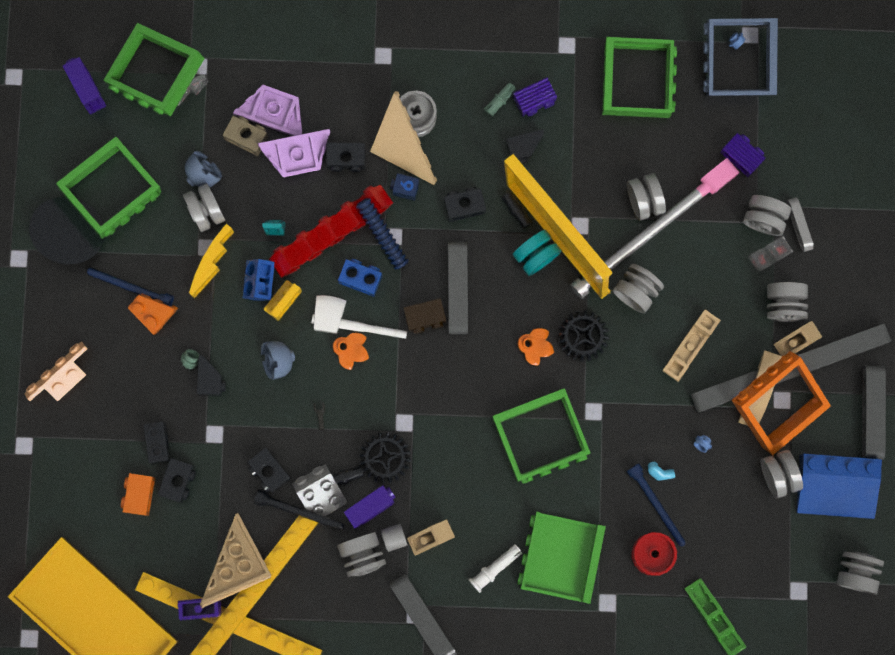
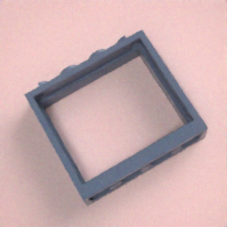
M778 18L708 19L707 23H704L703 33L706 35V43L703 45V53L706 54V62L703 63V72L706 73L703 91L706 92V96L777 95ZM767 25L766 89L713 90L714 26Z

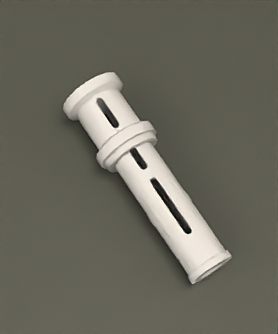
M514 544L487 568L483 567L478 575L473 579H469V582L480 593L484 586L494 581L495 576L523 553Z

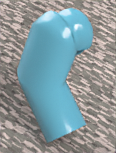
M656 462L648 464V473L656 480L661 481L675 478L674 469L662 470Z

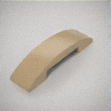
M704 310L662 371L679 382L721 320L707 310Z
M764 350L755 379L779 361L782 356ZM774 386L749 406L758 423H760ZM740 415L738 423L747 425L743 417Z

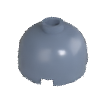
M195 151L185 163L186 180L193 187H199L207 183L210 188L220 181L222 173L214 162L210 164L206 160L208 157L200 151Z
M280 341L262 343L261 355L265 354V361H262L267 377L275 380L286 376L292 368L293 361H295L294 352Z

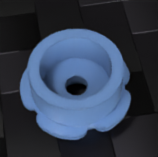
M736 32L729 38L731 42L729 47L732 46L736 50L745 42L746 38L742 32L739 34Z
M701 435L695 438L694 446L699 451L706 453L708 449L712 448L711 440L707 436Z

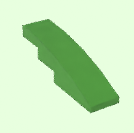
M700 578L686 587V593L727 655H736L746 648L745 643L737 634L734 626Z

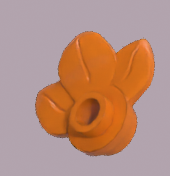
M537 328L532 330L530 334H524L518 339V348L525 354V359L529 364L538 366L540 357H548L554 353L553 346L546 341L549 335L548 330ZM526 340L530 342L529 347L525 345Z
M351 333L346 338L339 337L334 341L333 351L338 355L339 363L342 367L351 370L354 362H363L369 359L366 349L362 346L366 336L360 333ZM341 343L346 345L345 350L340 349Z

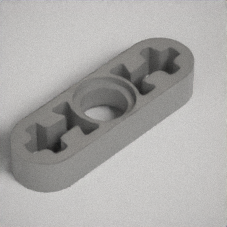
M798 198L786 200V204L792 209L790 218L801 250L803 252L812 250L814 248L813 241Z

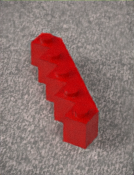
M381 185L367 187L363 191L364 194L358 200L353 202L350 200L346 201L340 206L341 210L337 214L330 217L328 215L322 217L318 221L319 224L313 230L308 232L303 230L296 235L297 239L292 244L285 247L283 245L277 247L269 260L275 262L274 268L281 278L300 269V265L307 261H312L329 246L333 247L345 239L344 237L352 231L355 232L366 225V219H363V215L359 213L360 210L356 209L357 204L362 200L371 198L370 202L374 203L373 207L377 208V213H380V215L386 211L393 202Z

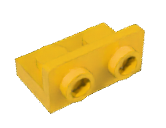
M286 280L265 306L264 311L279 321L301 294V288L295 283L292 284Z

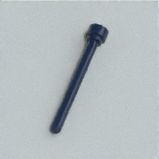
M87 269V274L136 294L148 295L152 299L161 300L163 304L172 306L174 301L173 295L168 293L160 295L96 269Z
M639 463L626 471L630 478L632 477L634 480H637L678 545L684 546V538L643 477V468Z

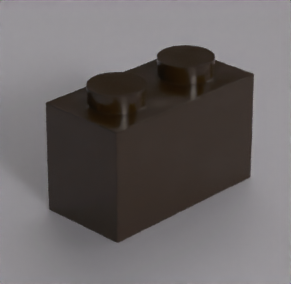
M441 298L403 308L408 330L414 334L422 333L425 331V328L432 327V329L441 328L446 323Z

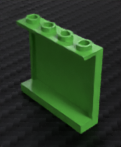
M536 512L535 516L531 515L529 527L533 528L531 535L528 534L525 546L529 547L527 554H523L521 565L525 567L524 572L519 573L517 584L521 585L520 589L590 604L606 526L589 524Z

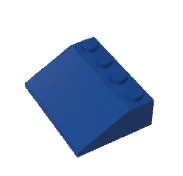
M815 454L799 455V470L802 476L803 489L797 493V513L875 519L881 482L882 459Z

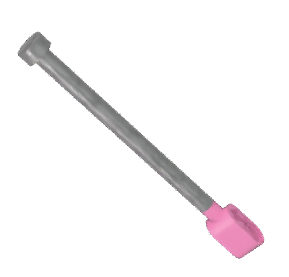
M726 158L700 180L702 182L701 185L604 261V263L610 270H613L709 192L712 195L715 194L740 172ZM577 278L570 284L579 298L582 299L589 294L588 289L591 286L584 278L582 280Z

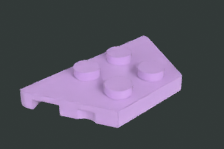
M265 85L256 90L254 95L246 99V102L233 112L235 116H242L249 121L291 136L302 134L299 98Z
M330 129L257 144L282 177L317 171L321 169Z

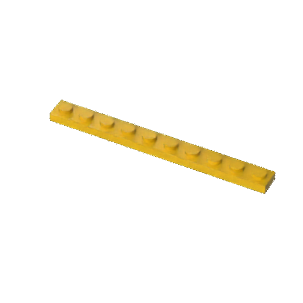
M298 516L264 560L271 573V578L240 591L190 655H216L318 525V522Z
M143 572L135 589L177 609L178 601L203 598L146 572ZM221 606V613H223L226 609L223 606ZM219 617L204 618L202 620L214 625ZM245 617L233 632L282 655H321L322 650L248 617Z

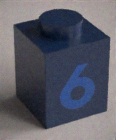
M397 173L396 179L392 178L390 189L393 190V196L415 201L420 180Z

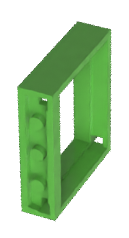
M137 23L103 81L108 85V89L118 94V92H121L125 98L130 101L135 99L138 101V104L145 108L150 106L159 115L164 113L171 116L205 58L199 51ZM143 39L187 58L163 102L118 82Z
M606 37L602 115L670 118L672 112H675L676 102L672 101L673 94L676 93V83H673V76H676L677 65L673 64L674 58L677 57V47H674V40ZM614 48L666 51L664 109L612 107Z
M117 137L109 141L56 183L58 189L101 239L110 234L112 235L119 225H125L134 213L138 214L143 211L145 205L150 201H155L161 193L160 186ZM120 151L151 187L100 226L69 189Z
M565 388L492 416L517 482L522 481L525 484L532 481L535 475L540 474L543 477L552 473L551 469L558 467L561 470L570 466L569 462L576 460L579 463L586 460L587 455L590 454ZM561 400L581 451L521 474L501 422Z

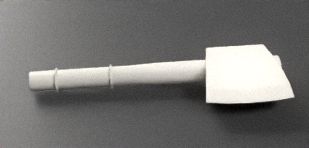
M316 296L315 314H313L311 324H314L315 331L337 334L338 329L341 328L406 339L407 331L342 319L346 300L333 296Z

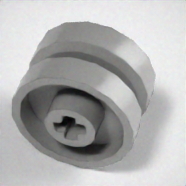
M417 90L409 91L402 95L400 100L407 110L410 123L418 137H423L430 133L437 119L436 104L432 97L425 92Z
M654 173L644 175L642 182L637 178L627 181L630 203L639 221L649 218L650 211L655 216L666 212L664 195Z
M207 183L198 187V192L202 198L198 200L195 192L192 190L183 194L188 205L186 207L201 232L210 229L211 224L207 218L209 215L216 225L226 221Z
M753 195L748 205L751 211L746 212L743 223L758 232L782 236L786 228L783 220L789 218L792 210L791 207L772 197Z
M786 449L778 452L776 459L770 455L760 460L765 481L774 498L778 499L786 496L788 490L795 493L803 489L800 470L789 450Z

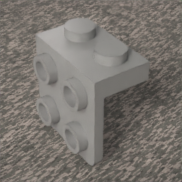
M326 464L314 468L311 473L297 478L292 483L306 510L316 514L327 516L347 503Z

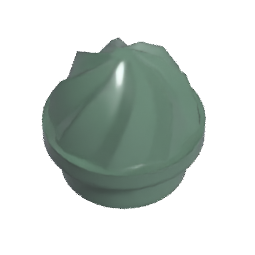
M192 349L186 350L181 355L182 366L186 369H193L198 366L199 354Z

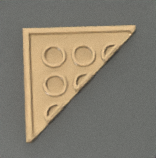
M395 91L370 152L435 185L437 178L432 173L429 160L421 148L418 135L413 130L407 110L399 98V92Z
M238 513L234 516L233 523L200 603L201 608L271 578V573Z

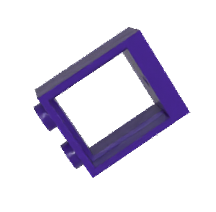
M80 57L69 59L63 65V68L86 110L91 115L105 108L107 105Z
M381 486L344 511V513L357 530L395 504L393 499L396 497L389 487L385 489L384 486Z

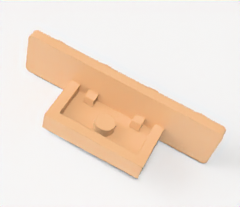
M83 342L74 344L65 357H60L51 370H46L41 375V379L38 382L29 385L25 392L26 398L31 401L45 389L57 401L60 400L86 376L74 362L87 350Z

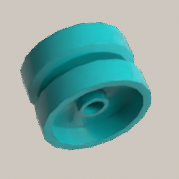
M543 230L529 238L513 253V257L518 263L528 260L523 266V270L528 276L544 268L562 252L556 243L546 246L551 240L547 230Z

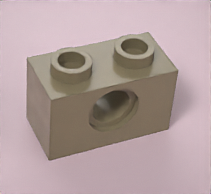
M233 116L222 135L224 140L256 156H259L261 152L257 143L266 142L268 139L265 128L257 124L255 126L249 124V121L242 116L238 118ZM250 131L251 135L248 138H243L242 133Z

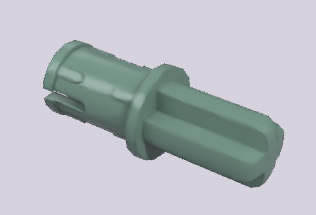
M508 83L498 94L494 95V98L484 107V110L493 117L502 105H506V101L516 91L515 86Z

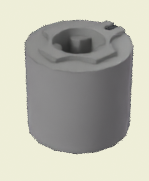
M401 523L381 530V535L388 552L408 546Z

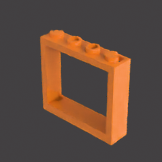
M792 351L782 356L779 361L770 366L766 372L753 380L747 388L739 392L732 399L735 407L762 448L772 455L831 407L802 358ZM794 368H797L814 397L767 436L750 411L749 406Z

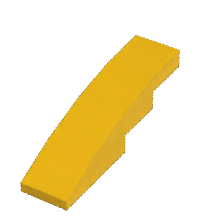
M227 224L214 238L199 264L189 291L193 298L220 271L215 264L227 252L222 245L234 233L233 229Z

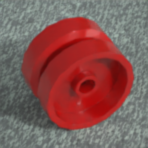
M651 532L640 536L635 541L631 551V558L634 566L640 572L646 575L659 576L667 573L674 567L677 560V549L674 542L668 536L662 533ZM652 551H657L656 558L652 557Z

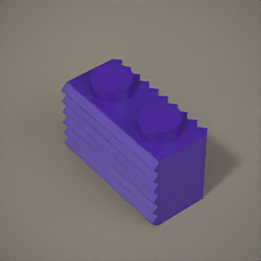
M546 77L514 92L513 99L522 117L525 115L530 117L538 112L537 110L542 107L545 109L552 107L555 104L557 95Z
M738 133L720 152L746 177H749L766 158L763 156L764 152L759 147L754 148L750 144L747 136Z
M202 599L178 601L179 619L183 621L220 617L222 615L221 600L204 608L200 606Z

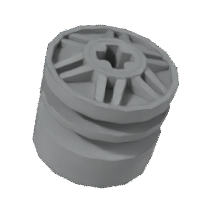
M632 263L628 268L629 271L624 273L625 278L629 282L619 280L612 291L626 305L645 314L652 305V300L647 295L656 298L659 295L657 291H662L664 285L649 270Z
M780 282L767 285V298L776 301V303L767 305V309L774 310L767 313L768 319L780 322H795L808 318V313L801 311L808 309V305L799 303V301L808 298L807 284Z
M376 532L337 545L341 558H351V561L344 564V568L354 567V570L346 572L347 577L362 576L374 572L386 564L385 559L376 562L375 558L383 555V553H373L372 550L379 545Z
M856 551L843 552L842 557L850 559V562L841 561V565L849 569L848 572H838L836 585L877 595L880 582L873 579L872 574H882V571L875 569L874 566L883 567L884 561L866 553Z

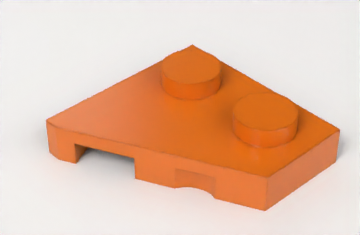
M139 294L128 307L153 335L161 330L178 309L174 305L163 304V301L152 299L145 294Z

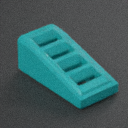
M267 220L262 223L266 235H285V221Z

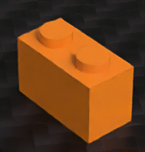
M129 473V477H126L124 482L126 495L121 500V508H123L124 513L149 516L155 477Z

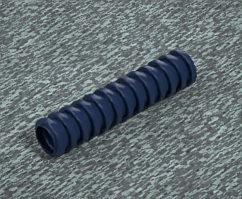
M371 198L362 200L357 204L356 209H359V213L363 215L362 218L366 219L365 223L369 224L368 228L372 229L371 233L376 235L374 238L379 240L378 244L382 245L381 249L385 250L384 254H387V258L391 260L390 263L394 264L393 268H402L409 260L405 259L406 255L402 254L403 250L399 249L400 245L396 244L395 238H392L393 234L389 233L390 229L386 228L387 224L383 223L384 219L380 218L381 215L377 213V208L373 207L374 203L370 202Z

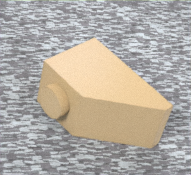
M813 321L776 342L774 346L781 356H785L789 351L793 353L799 352L822 338V335Z
M444 520L408 537L407 540L416 556L455 538L448 521Z

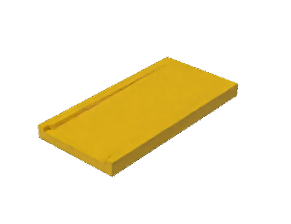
M512 154L504 161L507 186L543 230H547L553 242L560 247L563 254L598 296L603 299L611 292L608 284L612 271L516 156Z
M63 537L57 541L8 596L71 655H167L178 642L177 639Z

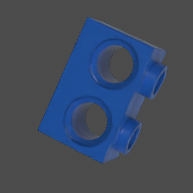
M261 259L246 261L243 289L244 299L255 301L271 300L275 262Z
M346 259L338 278V283L374 297L380 284L382 273L379 272L380 269L371 265L365 267L362 265V262L356 259H351V261ZM355 269L357 275L355 277H348L347 271ZM367 276L375 278L372 284H367L364 280Z

